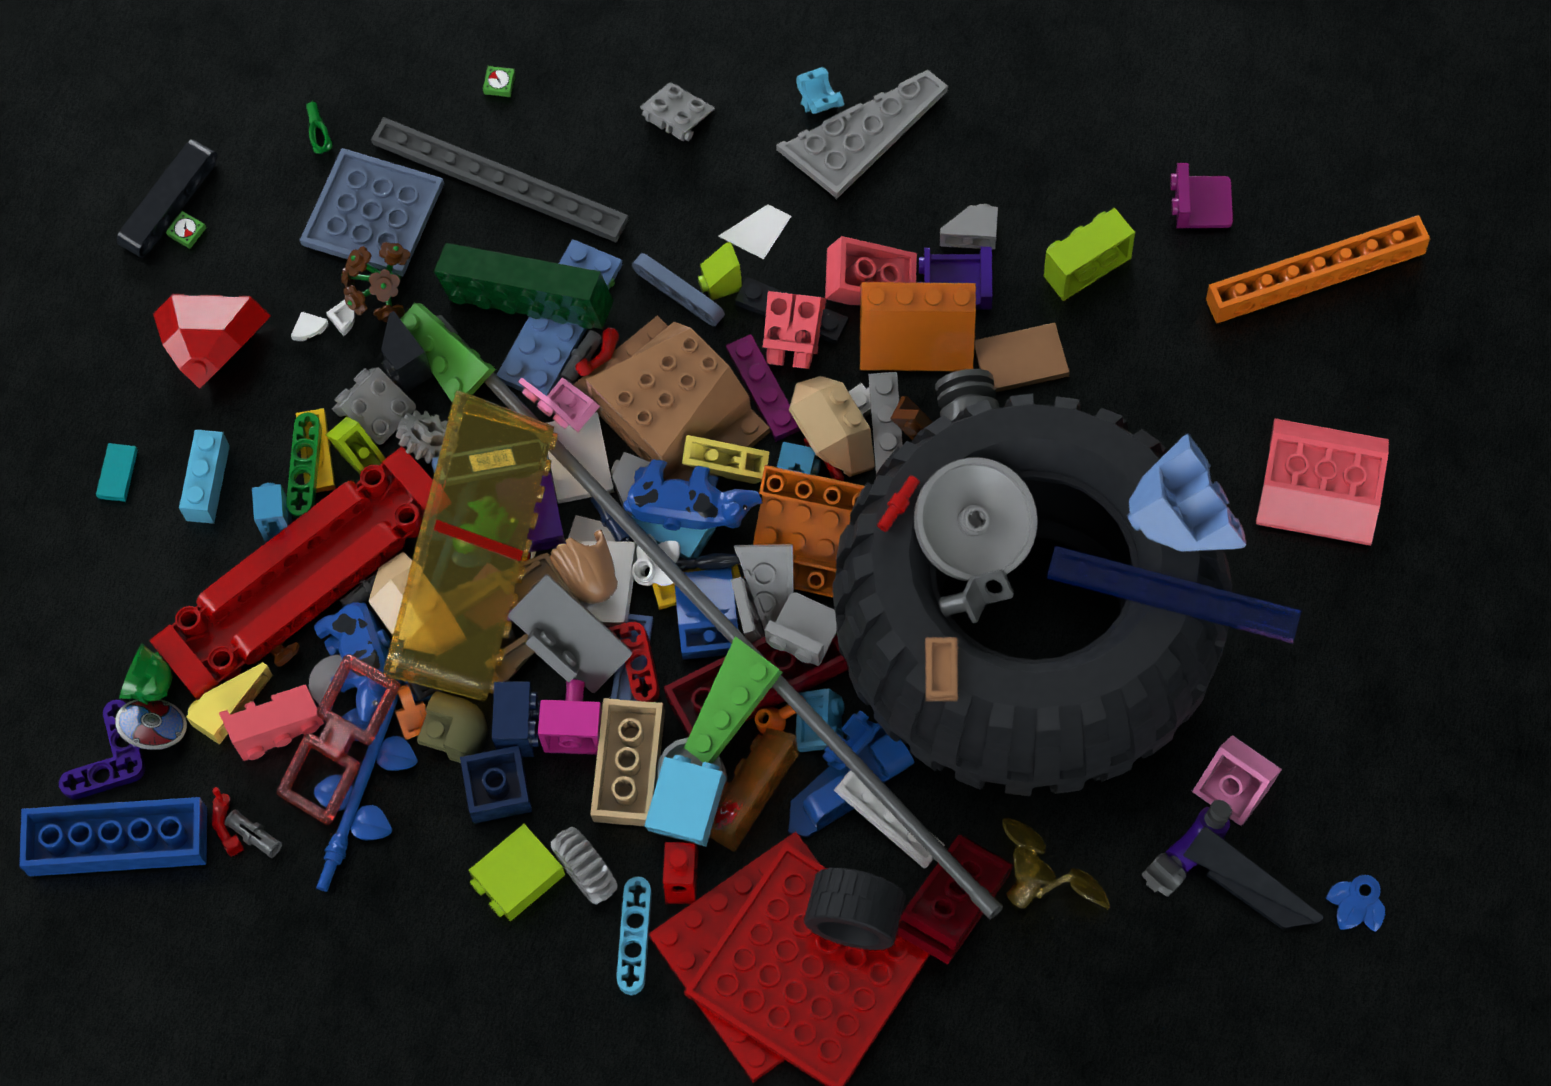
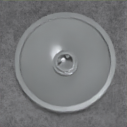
M965 458L942 467L927 480L919 493L915 505L914 526L919 545L932 564L953 578L969 582L972 576L1000 569L1004 570L1005 574H1007L1025 559L1036 536L1037 512L1028 487L1015 472L1005 465L990 459Z

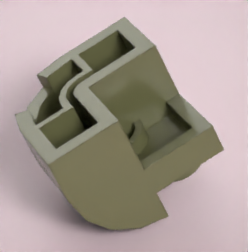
M440 691L433 693L425 709L427 714L417 739L418 744L447 753L449 760L461 763L460 757L483 753L488 737V727L482 711L477 705L464 698Z

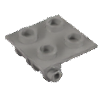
M671 82L640 106L646 121L659 126L660 129L666 127L665 131L667 133L672 132V135L681 141H689L693 136L691 129L715 108Z

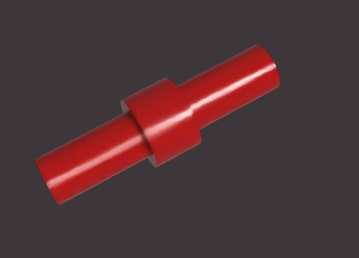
M910 475L900 491L893 494L887 503V511L877 524L879 529L888 532L897 516L904 513L910 504L909 498L920 483L916 477Z

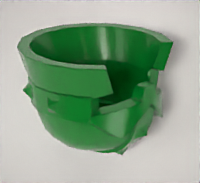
M141 644L125 677L119 698L136 699L148 705L151 701H157L166 697L173 678L169 664L162 659L158 652L154 653L144 644Z

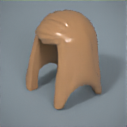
M602 530L594 533L597 541L595 545H584L570 537L565 540L566 544L557 545L550 555L552 564L571 593L582 602L589 604H599L608 600L617 589L618 580L615 577L613 559Z

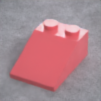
M841 236L827 248L826 300L848 305H860V286L862 282L916 283L917 253Z

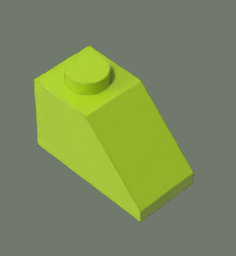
M728 242L700 265L702 275L698 276L699 285L702 292H708L711 300L739 292L742 287L740 264L731 242Z
M349 417L343 419L325 434L341 456L359 474H361L365 467L380 465L386 459L359 422Z

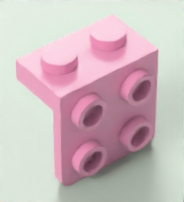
M522 377L518 381L524 387L521 393L533 403L538 400L537 407L548 417L554 414L555 416L552 419L564 429L570 426L579 432L600 407L594 400L563 377L547 396Z

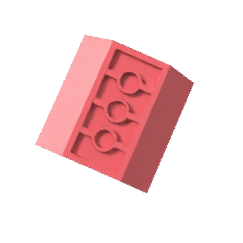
M1274 418L1256 524L1371 546L1381 504L1389 454V439Z

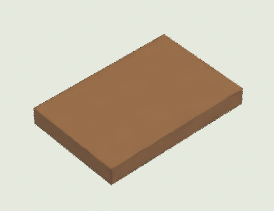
M1055 323L974 340V351L979 369L987 370L993 374L996 392L1069 376L1068 365Z

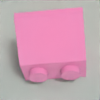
M1232 735L1219 747L1192 792L1210 805L1215 800H1222L1228 803L1232 809V814L1229 818L1242 826L1267 794L1282 769Z

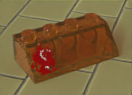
M767 728L763 735L758 734L750 747L752 752L747 759L742 758L734 771L736 776L731 784L727 782L723 787L709 835L710 838L730 850L736 851L798 756L797 737L792 733Z

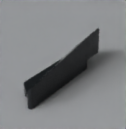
M1205 826L1183 855L1185 858L1209 869L1206 876L1281 929L1312 923L1317 924L1323 918V915Z

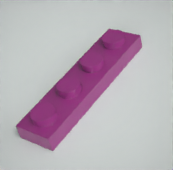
M750 334L726 345L728 355L765 423L770 427V432L775 441L777 442L800 431L801 429L789 411L790 404L752 335Z

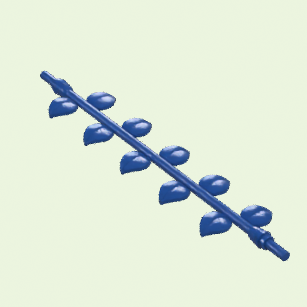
M479 480L467 482L465 487L461 488L460 493H457L453 519L446 510H443L425 524L424 531L421 533L423 537L431 541L445 540L429 582L436 593L439 591L450 559L453 564L465 569L482 567L491 561L487 549L476 546L473 552H468L466 555L458 554L454 551L451 544V536L434 531L436 520L456 527L464 524L465 518L472 511L468 508L467 503L477 501V492L475 491ZM463 615L454 619L461 631L466 629L467 623ZM390 639L391 645L387 647L393 664V673L396 672L392 682V689L396 696V707L399 699L396 687L405 684L409 686L404 674L410 670L416 652L407 649L403 651L396 641ZM411 690V693H412L414 702H421V701L426 702V701H429L430 698H431L432 695H433V694H431V695L425 697L424 699L418 701V700H416V698H415V696H414V694H413V692H412V690ZM357 707L347 712L340 720V726L348 737L360 742L370 741L354 787L345 777L332 775L322 780L314 789L315 797L325 808L334 811L345 809L336 834L332 836L329 845L324 850L326 853L324 860L326 862L316 886L321 891H328L337 865H341L342 859L346 857L350 829L355 837L362 840H376L392 833V827L380 808L374 805H367L358 810L375 761H377L381 768L391 771L413 767L418 762L410 744L403 737L392 736L384 740L394 710H390L387 707L381 711L379 718L375 717L373 726H367L360 722Z

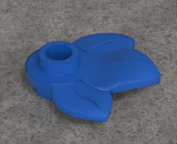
M1360 875L1352 882H1339L1330 889L1326 899L1333 904L1339 905L1337 921L1340 929L1353 928L1362 921L1373 931H1377L1380 928L1385 916V907L1379 899L1381 890L1375 878L1369 875ZM1367 884L1370 886L1371 893L1368 896L1360 894L1359 888L1361 885Z

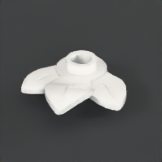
M648 534L657 544L655 538L651 534ZM665 541L658 544L674 563L678 561L680 555L679 542ZM637 546L638 560L632 566L634 580L643 586H649L654 583L660 586L673 584L669 577ZM650 567L648 576H645L646 568Z

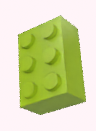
M1116 208L1109 212H1101L1093 219V222L1085 227H1077L1071 232L1069 237L1063 241L1057 240L1047 248L1044 268L1045 279L1063 301L1131 259L1135 237L1134 230Z

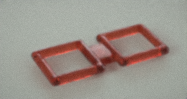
M346 654L316 712L317 716L326 721L327 724L320 738L312 733L304 735L277 789V795L326 825L331 824L360 768L359 761L347 755L354 739L365 745L372 744L400 689V683L352 654ZM351 668L386 688L366 730L361 729L331 711ZM311 747L346 767L325 810L291 790Z

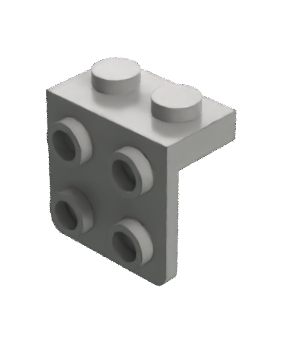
M379 367L369 370L365 368L354 378L356 384L350 390L344 389L335 398L337 404L332 410L339 417L348 416L359 422L372 441L377 445H382L397 430L401 419L405 417L406 413L412 414L416 405Z
M793 592L789 595L776 622L769 620L765 628L766 643L776 650L786 651L795 655L797 659L805 663L820 666L837 633L835 610Z

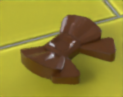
M295 642L284 647L283 643H281L274 650H271L270 653L275 658V665L280 667L287 663L297 654L300 645Z

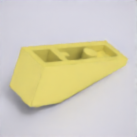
M687 435L682 464L693 468L695 466L707 467L712 474L756 484L762 481L764 466L768 465L769 451Z
M261 663L204 693L188 709L186 718L191 726L220 745L228 732L219 712L228 710L231 715L246 710L245 704L253 702L273 676L269 667Z

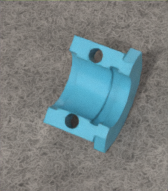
M821 67L797 76V88L803 96L801 105L805 107V112L811 110L813 114L844 105L840 92L834 93L828 80V72L825 68Z

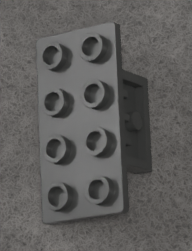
M546 574L508 614V617L528 634L525 644L568 683L575 677L577 680L584 681L585 687L592 693H595L632 655V650L549 574Z

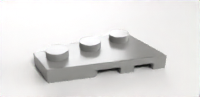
M793 544L734 545L765 631L769 620L776 622L789 595L794 592Z

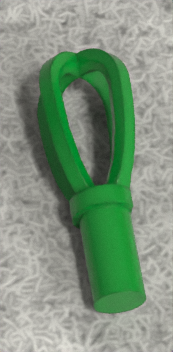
M309 102L306 104L310 122L309 138L314 152L322 154L331 150L332 142L319 115L317 104ZM318 127L325 137V143L322 147L316 142V128Z

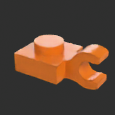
M405 684L396 687L403 708L396 710L395 713L403 737L407 740L419 735L427 712L423 701L414 702L410 687Z

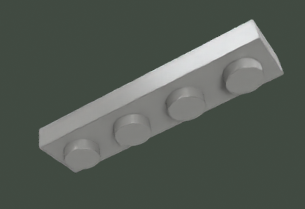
M897 372L868 375L876 473L895 449L903 446L902 430L890 419L899 403Z

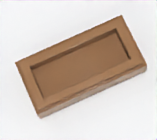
M957 637L926 638V701H958Z

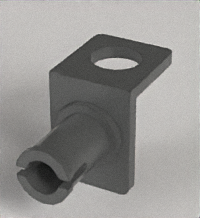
M1000 569L972 576L963 593L941 597L940 609L945 617L967 611L972 623L978 622L986 604L1012 598L1014 592L1005 571ZM989 580L999 581L1003 586V591L996 594L991 593L986 588V582Z

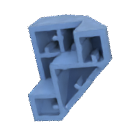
M1186 434L1140 480L1129 499L1130 514H1128V519L1135 530L1141 529L1148 539L1179 551L1241 549L1246 546L1244 530L1239 520L1235 518L1226 506L1229 504V501L1219 482L1212 484L1209 472L1210 465L1205 455L1189 434Z

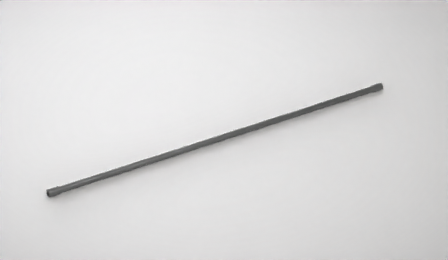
M442 315L436 316L445 324L444 327L458 335V332ZM462 339L461 341H462L468 348H470L469 345ZM493 372L484 383L731 644L736 636L764 657ZM781 675L772 688L962 887L975 905L989 919L994 918L1003 908L996 898L972 877Z

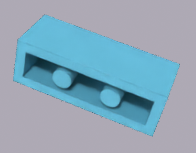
M195 430L179 505V509L186 521L211 524L215 522L230 447L223 432Z

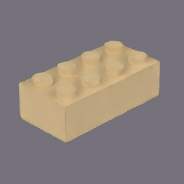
M603 699L590 814L593 822L633 826L645 825L658 781L657 766L661 755L665 718L663 703Z

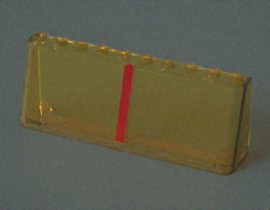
M456 390L382 675L486 701L488 693L494 694V682H498V677L493 676L495 666H501L505 649L500 648L502 638L508 639L512 622L507 621L509 610H512L517 604L519 594H515L514 589L516 583H522L525 567L520 565L522 557H528L532 540L527 539L529 529L534 530L539 513L534 512L536 502L541 503L545 486L540 485L542 475L548 476L552 460L547 459L549 449L554 450L558 433L553 432L554 426Z

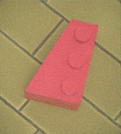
M306 684L271 695L272 701L258 706L255 705L254 701L245 704L246 710L231 715L228 710L219 712L228 735L243 761L258 759L265 754V751L274 747L286 746L293 738L301 734H311L318 730L320 725L324 724Z

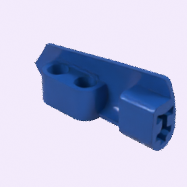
M881 726L875 733L873 740L865 745L858 754L860 759L883 783L915 764L911 753L900 739L898 742H895ZM829 766L791 800L789 834H793L796 831L800 837L808 838L854 809L834 791L836 786L850 771L849 768L842 772Z

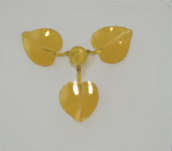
M1010 818L1003 819V828L1007 836L1018 845L1014 850V866L1017 881L1007 892V897L1014 905L1025 909L1035 896L1041 898L1049 890L1063 882H1069L1072 889L1082 897L1105 907L1107 910L1110 908L1103 888L1091 875L1082 870L1072 868L1069 871L1070 875L1066 874L1056 880L1052 869L1040 860L1036 852L1043 854L1046 851L1045 843L1040 835L1023 822ZM1041 884L1047 885L1043 888H1040Z

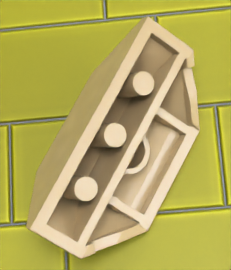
M822 376L797 383L789 411L816 456L833 467L843 470V473L849 477L873 470L875 462L871 429L842 382Z
M404 552L378 568L369 604L401 648L436 657L466 640L447 606L416 563Z

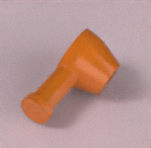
M789 704L781 709L775 707L763 708L755 715L756 727L763 735L776 737L783 732L786 726V719L796 714V712ZM769 715L768 721L763 723L764 717Z

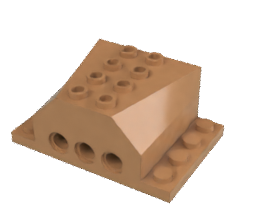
M658 316L619 346L609 361L573 384L600 406L596 411L598 415L641 459L649 462L653 459L667 462L663 475L664 481L670 479L690 480L694 468L682 464L687 435L752 448L770 433V427L751 409L750 397L730 366L692 328L677 322L667 326Z

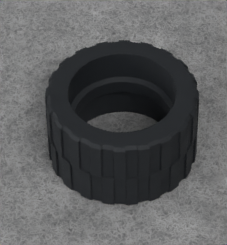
M845 868L823 869L815 875L804 923L811 932L832 942L859 949L884 950L892 947L895 942L905 894L894 883L870 873Z

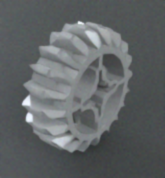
M570 827L557 834L556 838L551 841V848L561 865L589 901L598 904L601 901H605L617 890V883L612 873L579 830Z

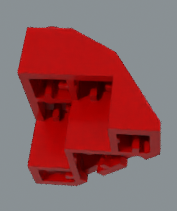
M172 294L153 313L162 345L177 367L199 389L271 317L251 296L223 297V295L184 296V294Z

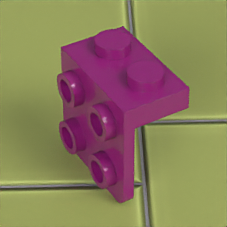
M1177 163L1176 174H1171L1170 178L1171 190H1175V198H1172L1171 210L1172 215H1176L1177 228L1231 227L1233 223L1231 179L1228 176H1189V163Z

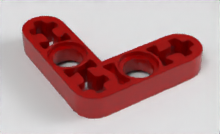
M627 622L609 627L608 629L616 636L620 633V636L623 638L621 641L632 650V655L626 660L625 665L633 697L637 701L655 702L660 695V688L647 631L638 622ZM633 630L641 634L636 637V642H632L628 638L632 635L631 631ZM639 656L646 657V667L642 670H634L632 667L633 660ZM645 677L646 684L649 688H652L648 691V696L646 697L639 693L643 690L642 681L639 678Z

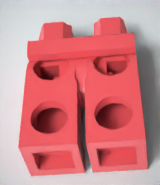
M768 291L763 348H767V364L784 366L785 350L794 351L793 367L810 368L813 354H818L820 326L823 309L825 310L826 298Z

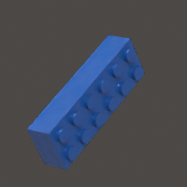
M200 797L21 809L19 867L28 876L207 865V807Z

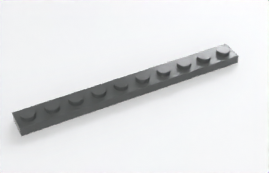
M384 117L371 138L372 144L616 243L629 220L627 214Z

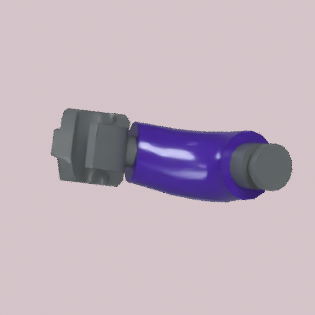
M1215 800L1210 807L1202 809L1189 830L1166 853L1158 855L1145 869L1142 876L1147 880L1146 884L1154 892L1159 891L1168 897L1185 880V872L1197 865V863L1185 858L1183 855L1204 826L1223 840L1225 839L1230 828L1229 817L1232 814L1230 805L1225 801Z

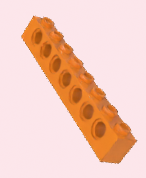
M1417 215L1210 284L1206 301L1217 324L1424 255L1430 237L1420 216Z

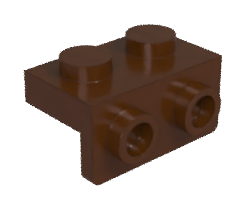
M908 396L901 397L890 418L911 440L914 439L918 432L933 423Z

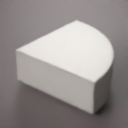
M345 300L326 312L328 318L343 336L351 330L355 321V311L347 306Z
M301 312L291 334L292 340L305 341L307 338L313 337L318 333L321 334L329 324L327 319Z

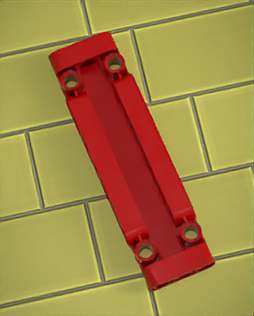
M401 446L381 462L382 464L365 467L361 471L360 481L357 483L354 481L345 482L309 509L308 512L301 515L288 527L206 588L197 597L196 607L186 606L180 609L176 614L175 623L168 625L149 640L197 700L221 682L229 681L238 676L244 664L251 665L265 657L271 650H274L279 644L283 643L359 584L362 579L368 577L402 550L407 538L419 536L424 531L426 523L451 505L450 500L416 460L406 453L404 447ZM380 480L377 484L371 485L374 481ZM414 518L411 522L404 523L407 519ZM196 621L193 626L187 627L190 622ZM229 660L227 665L220 667L222 662Z

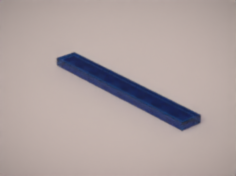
M1057 546L1055 547L1047 578L1290 643L1294 641L1301 614L1300 610Z

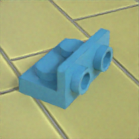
M829 688L799 692L837 734L844 738L843 731L841 730L842 715L845 710L842 697ZM797 714L795 749L800 752L825 749L827 745Z

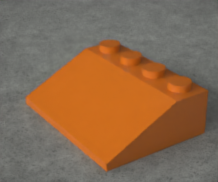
M862 282L860 286V371L955 372L973 369L976 283Z

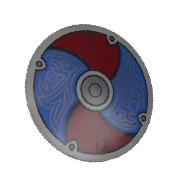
M161 699L151 701L148 705L138 700H132L119 709L115 718V726L119 735L128 743L143 749L157 750L173 746L183 738L187 729L186 718L182 711L172 703Z

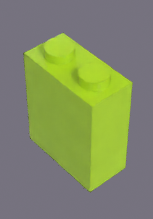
M525 824L520 826L469 869L472 877L470 881L472 887L480 896L486 893L492 900L489 905L499 917L505 915L509 921H512L565 876L563 866Z

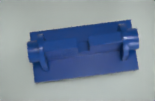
M859 711L857 714L853 713L851 718L842 727L841 730L847 735V738L844 739L839 735L857 755L865 745L873 740L875 733L880 728L878 724L868 721L869 717L862 711ZM828 746L825 747V753L822 757L828 762L827 764L844 772L848 767Z

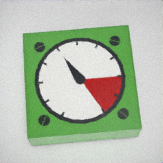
M488 66L483 87L484 94L511 97L515 70Z
M182 211L166 233L168 237L191 249L205 231L206 226Z

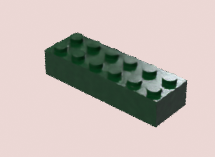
M445 243L434 270L449 300L456 304L468 303L482 309L494 308L508 314H525L534 319H552L560 324L568 322L578 324L586 329L593 327L603 329L614 301L601 271Z

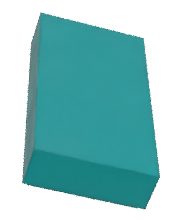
M108 443L96 492L98 499L126 502L138 452L136 446Z

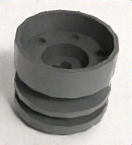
M965 369L945 375L935 384L938 406L942 409L940 417L944 415L951 422L956 421L958 413L965 409V407L986 399L992 409L999 408L998 401L994 399L996 397V388L994 387L993 374L987 370Z

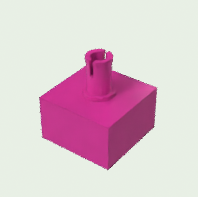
M572 679L569 683L566 681L565 701L541 700L538 736L543 751L547 753L597 755L602 717L600 702L583 701L584 681Z

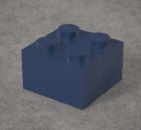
M494 682L492 740L496 750L519 745L523 757H534V747H539L540 745L536 719H539L540 701H538L537 692H533L530 682Z
M519 745L460 757L469 813L474 824L532 812L524 761Z

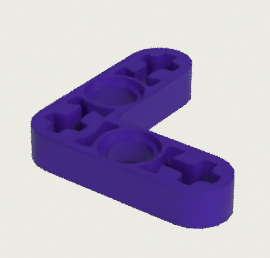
M112 700L106 704L103 710L113 757L65 772L60 777L59 788L67 798L74 800L136 782L144 775L145 763L141 748L132 744L123 748L117 746V739L120 735L116 729L113 715H115L116 709H120L126 704L124 701ZM132 761L137 766L133 767L134 772L129 773L126 768H128V763ZM113 766H116L119 769V771L117 772L120 775V777L117 778V774L113 769ZM99 770H109L110 776L104 783H97L95 781V774ZM86 774H87V777H88L89 782L91 783V786H89V787H88V785L86 784V782H84V781H87L86 778L84 777V775H86ZM72 779H76L78 782L74 791L68 787L71 785Z

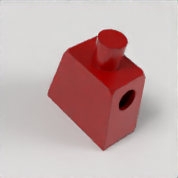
M665 842L663 887L666 904H692L696 901L699 851L696 843ZM675 886H682V887H684V888H686V889H684V890H676V889H673V887H675Z

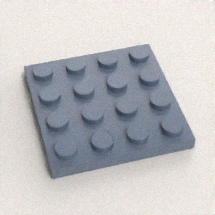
M341 148L300 238V243L302 246L344 259H348L349 254L354 249L358 250L361 246H364L372 255L368 264L380 270L386 269L388 265L384 258L379 256L382 243H398L408 250L411 256L405 265H399L398 263L394 265L392 273L404 276L443 188V178Z

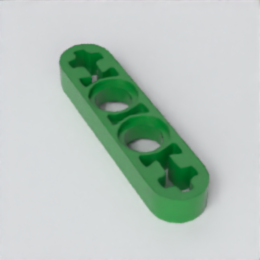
M309 412L302 413L296 418L293 430L286 505L289 513L295 519H298L315 506L322 425L318 417ZM307 422H311L313 427L309 428L310 439L306 438L303 428L307 426ZM303 447L313 449V454L307 459L298 457V452ZM301 473H308L311 476L310 481L305 485L295 483L296 477ZM298 493H302L305 505L298 511L294 505H299L300 496Z

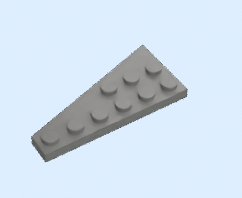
M926 70L900 83L899 87L885 94L882 92L875 95L873 100L863 105L859 103L823 121L821 126L810 131L805 130L799 133L798 137L788 142L783 141L777 144L776 149L835 198H838L948 91V85L929 70Z

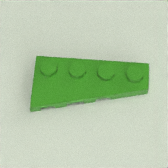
M414 303L401 317V321L425 351L431 372L454 406H462L496 370L490 363H485L480 358L481 355L474 349L468 348L456 333H452L444 327L445 324L423 304Z
M735 636L684 748L701 762L713 764L783 672Z

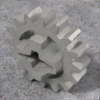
M417 410L412 415L406 413L397 427L396 437L401 439L399 445L407 447V454L413 452L415 459L425 458L426 463H430L431 459L435 457L454 454L458 446L456 444L458 437L454 435L455 429L448 428V421L441 422L437 414L430 417L428 411H425L423 415Z

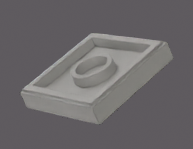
M739 577L731 580L743 632L750 643H753L765 637L750 588L744 579Z

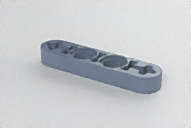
M641 253L632 263V267L638 275L706 323L716 326L725 316L723 309L717 303L648 255Z

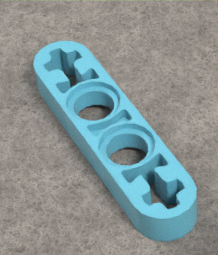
M642 877L629 879L625 884L623 893L617 983L620 990L628 995H635L644 988L652 891L649 882ZM636 885H641L642 890L646 891V893L640 894L639 900L640 906L646 905L645 908L635 906V897L630 890H635ZM635 913L641 914L644 917L642 926L639 928L628 926L627 920L630 915ZM630 943H638L642 947L640 955L636 958H630L625 954V948ZM623 963L634 965V975L639 981L633 982V987H628L626 981H623V978L629 977V966H623Z

